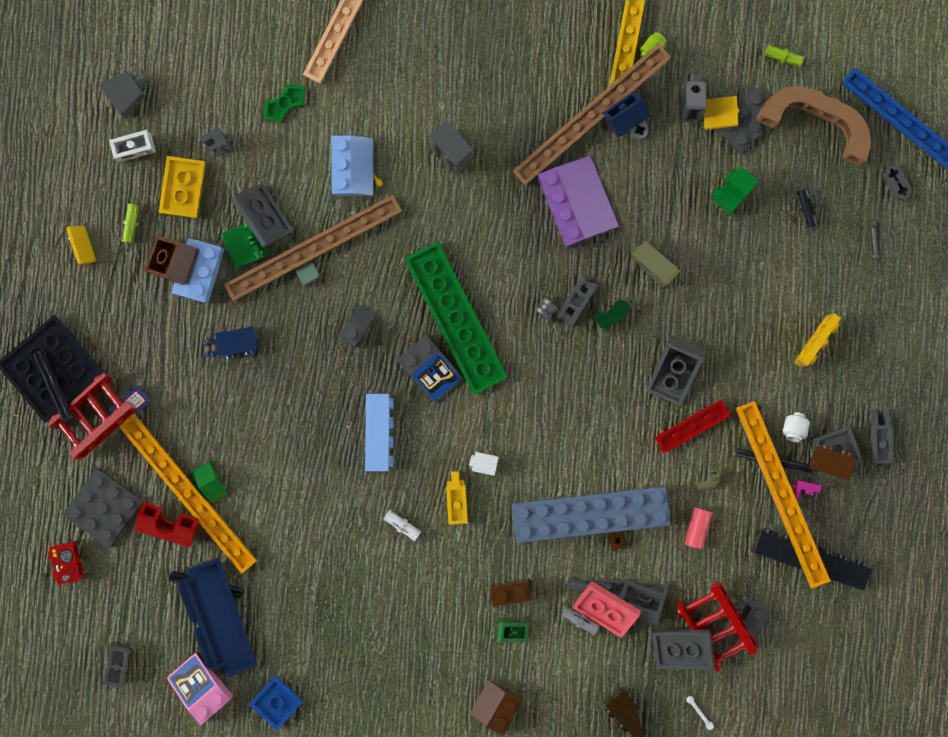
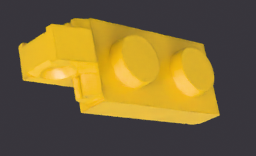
M459 470L451 471L452 481H447L446 486L448 524H468L466 486L464 485V480H459Z

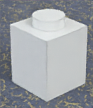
M476 451L475 455H471L469 466H472V471L494 476L498 456Z

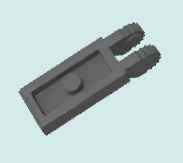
M876 410L871 411L872 464H891L894 462L892 425H890L889 410H883L884 425H878V413Z

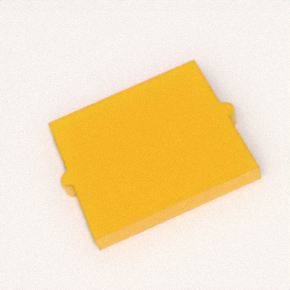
M737 96L706 99V111L703 115L705 130L738 126L740 110L738 109Z

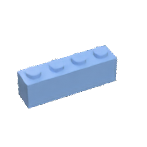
M366 394L365 471H389V467H393V456H390V448H393V436H390V429H393L394 421L393 417H390V409H394V398H390V394Z

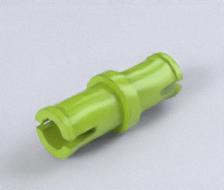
M768 44L764 56L779 60L782 64L785 62L798 68L801 67L805 57L789 52L787 48L783 50Z
M127 203L121 241L134 243L140 206Z

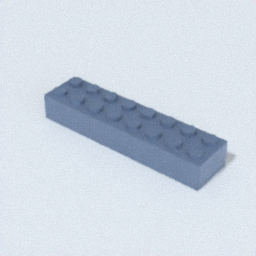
M665 486L512 503L516 543L670 525Z

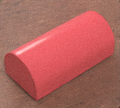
M696 507L693 508L684 542L685 545L698 549L704 548L713 512Z

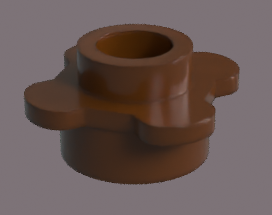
M617 531L607 535L612 551L628 547L629 543L625 539L624 531Z

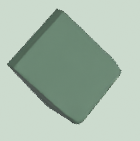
M312 261L295 269L303 286L321 278Z

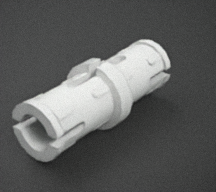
M391 510L388 511L383 519L395 527L397 532H402L414 542L422 532L408 523L406 518L402 519Z

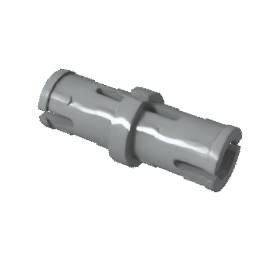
M568 606L561 613V617L593 636L600 627L599 624L586 618V615L583 613L580 614Z

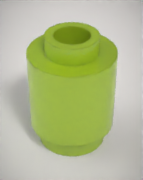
M655 32L649 36L640 48V56L643 57L658 43L665 48L667 40L661 34Z

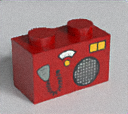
M77 541L49 547L48 558L53 564L52 576L57 585L85 578Z

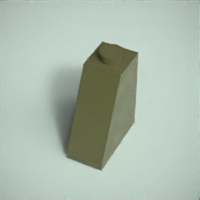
M646 240L642 244L638 242L631 249L633 253L630 256L662 288L667 286L681 272Z

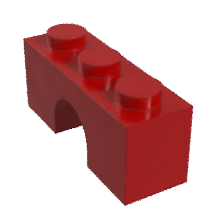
M144 502L137 514L135 531L191 548L197 535L199 519L180 514L177 521H169L162 515V507Z

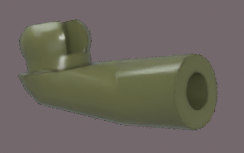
M713 469L706 481L696 482L698 492L716 488L721 480L720 471Z

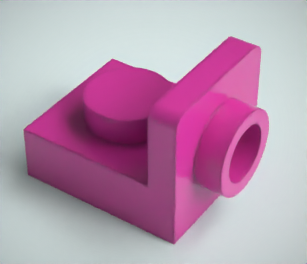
M795 480L791 484L796 500H799L801 489H803L802 493L814 495V492L820 493L821 485Z

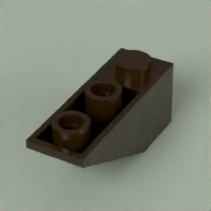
M622 688L618 689L604 702L607 707L605 709L606 713L612 719L616 717L620 723L618 725L625 733L629 731L633 737H644L635 702Z

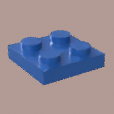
M275 675L249 703V706L274 729L278 730L304 700Z

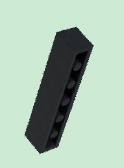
M767 528L764 531L758 529L751 549L753 553L802 569L789 536L783 534L782 537L775 535L776 531ZM819 547L818 552L829 579L862 591L865 590L872 570L866 567L867 563L855 560L854 563L848 561V556L837 553V556H833L830 554V550Z

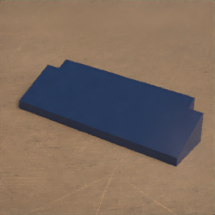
M219 557L186 567L189 577L182 579V582L178 584V590L189 620L192 623L197 622L198 624L194 634L206 667L214 668L215 670L222 667L224 675L231 677L256 666L254 654Z

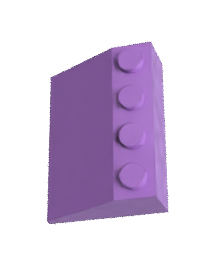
M591 156L538 174L537 179L566 248L619 227Z

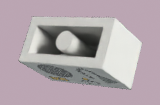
M147 130L109 140L113 157L118 162L156 152L152 135Z

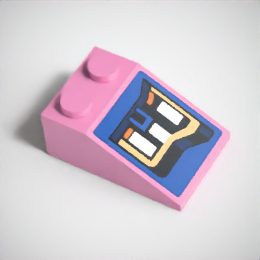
M197 652L167 677L186 709L200 725L234 696L216 674L206 667L205 662Z

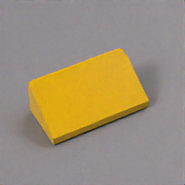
M85 226L67 227L66 230L77 263L84 266L95 262L96 258Z

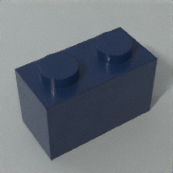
M634 91L602 112L610 130L618 137L626 134L651 116L643 99Z

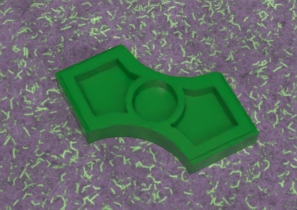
M287 84L284 92L278 98L265 100L263 120L283 123L285 115L291 109L300 106L304 107L306 86Z

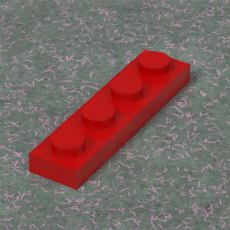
M719 399L656 435L654 438L663 454L731 415L722 399Z

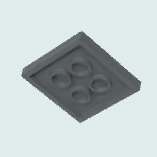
M95 468L62 515L107 548H110L143 500L102 470Z

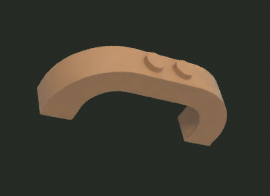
M792 86L775 93L759 110L755 121L771 128L779 124L784 110L789 107L802 109L834 123L843 130L846 137V147L842 159L858 166L867 161L871 146L868 126L855 109L842 103L837 98H830L819 90Z

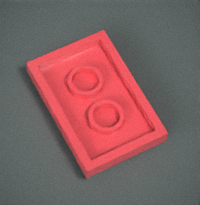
M593 581L589 583L573 605L574 610L581 614L583 613L587 618L621 638L641 613V610Z

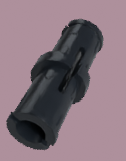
M809 188L796 191L801 205L800 211L803 212L807 228L819 225L814 209L816 207L811 200Z

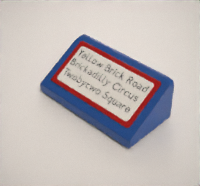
M139 386L134 387L121 399L122 402L127 401L137 407L138 411L134 413L135 415L152 401ZM114 405L108 410V413L112 415L117 407Z

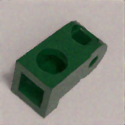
M618 300L612 305V309L604 315L599 311L592 317L604 332L629 313L630 307L626 301Z

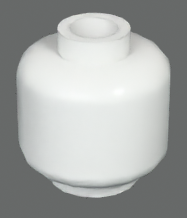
M798 412L787 416L783 428V434L786 436V439L792 442H801V440L806 439L810 421L805 418L804 414Z

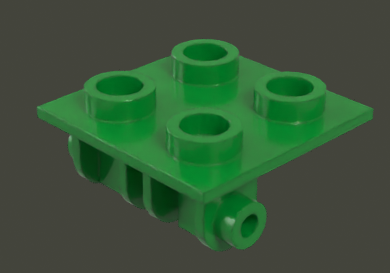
M246 222L244 225L222 232L235 269L271 256L268 247H262Z

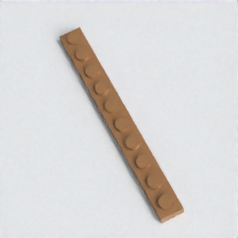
M658 43L513 170L514 174L524 185L529 183L604 117L602 112L633 92L671 58L670 55Z
M391 195L225 283L224 286L234 302L402 213V210L394 195Z

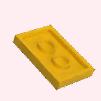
M172 156L166 157L158 213L198 219L205 161Z
M836 314L825 316L794 361L796 365L803 367L809 364L812 365L818 358L816 354L819 349H824L829 342L828 336L831 332L835 333L839 328L840 323L838 322L841 317Z

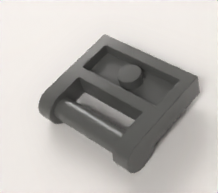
M741 594L736 608L741 615L747 604L751 606L743 620L756 640L772 611ZM730 620L724 624V629L730 626Z

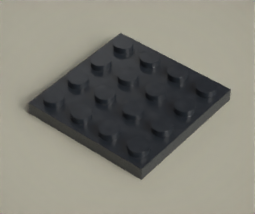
M57 315L50 317L0 359L1 372L44 423L48 422L54 414L58 413V410L35 362L34 353L37 351L45 353L67 404L94 382L95 377L105 373Z

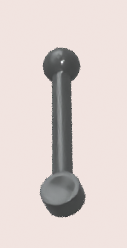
M873 220L870 221L874 248L873 259L879 260L880 254H878L875 229L876 222Z

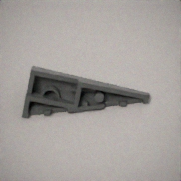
M570 577L567 587L583 593L592 581V578L574 580L573 577ZM613 579L593 581L641 610L639 618L658 625L670 583H664V585H654L653 582L638 584L630 580Z

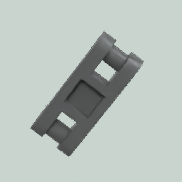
M581 275L556 315L557 318L566 320L570 326H573L598 286L595 282L591 283L586 280L587 277ZM581 286L588 289L586 294L579 290ZM568 307L575 310L573 315L566 312Z

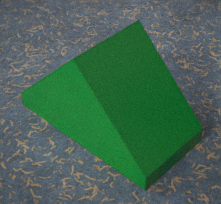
M210 461L193 470L199 490L211 504L228 495Z
M500 618L497 641L526 642L529 623Z

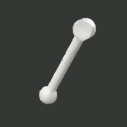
M688 696L687 702L694 707L706 723V728L712 730L714 728L713 723L707 720L694 702V698Z

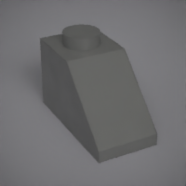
M359 305L338 337L357 347L376 315Z

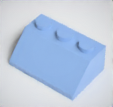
M332 136V194L334 196H374L373 138Z
M188 238L186 245L197 249L195 259L191 265L185 285L174 282L171 293L209 304L225 249Z

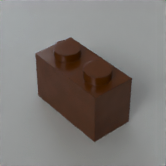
M824 444L821 447L815 446L808 469L850 481L856 458L851 457L852 453L840 450L837 453L832 451L833 447Z
M527 578L490 585L493 607L531 600Z

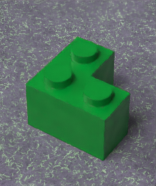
M742 166L737 170L733 168L723 179L726 183L722 188L718 186L711 194L714 196L711 202L727 215H730L759 180Z

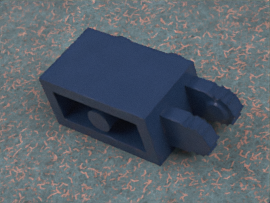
M256 327L215 333L216 339L202 342L203 346L217 344L218 351L204 353L205 358L224 356L225 359L236 358V354L243 353L244 356L254 355L255 351L259 350Z

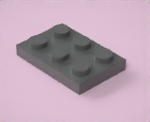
M756 86L737 103L740 110L738 126L715 129L739 154L768 127L755 121L762 105L768 100Z
M263 183L243 191L231 199L262 247L294 231Z
M653 630L652 638L657 669H714L710 630Z

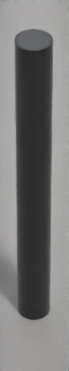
M736 449L735 456L757 461L754 452ZM779 458L782 467L811 472V469H808V464Z

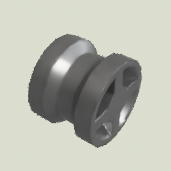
M544 298L542 304L534 310L544 319L550 321L551 315L559 309Z

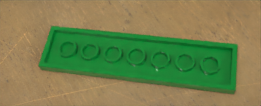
M437 241L404 258L473 395L508 378L439 242Z

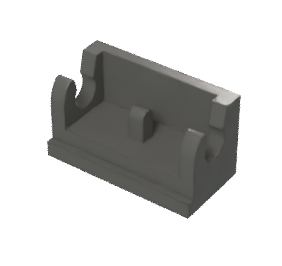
M219 127L199 137L202 143H205L211 151L221 147L220 151L214 153L215 156L233 151L227 137Z
M111 642L102 685L122 688L130 653L127 645L118 646L117 643Z

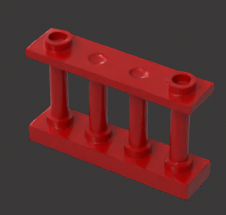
M103 373L95 377L94 382L68 404L72 415L77 418L88 432L84 440L80 441L69 426L62 421L59 413L54 414L47 423V426L50 428H60L73 444V449L69 452L73 459L83 460L138 411L134 404L120 400L108 385L113 380V377ZM101 390L106 393L117 407L112 415H108L94 398ZM87 402L102 419V424L97 428H94L80 411V408Z
M720 580L712 583L709 594L686 605L683 599L679 600L677 611L681 618H685L691 630H701L702 627L722 617H728L731 622L730 626L712 635V644L733 633L739 635L741 639L739 644L717 655L713 650L714 669L716 672L721 670V661L743 650H748L750 655L758 651L759 645ZM713 600H718L721 605L720 610L696 622L691 611Z

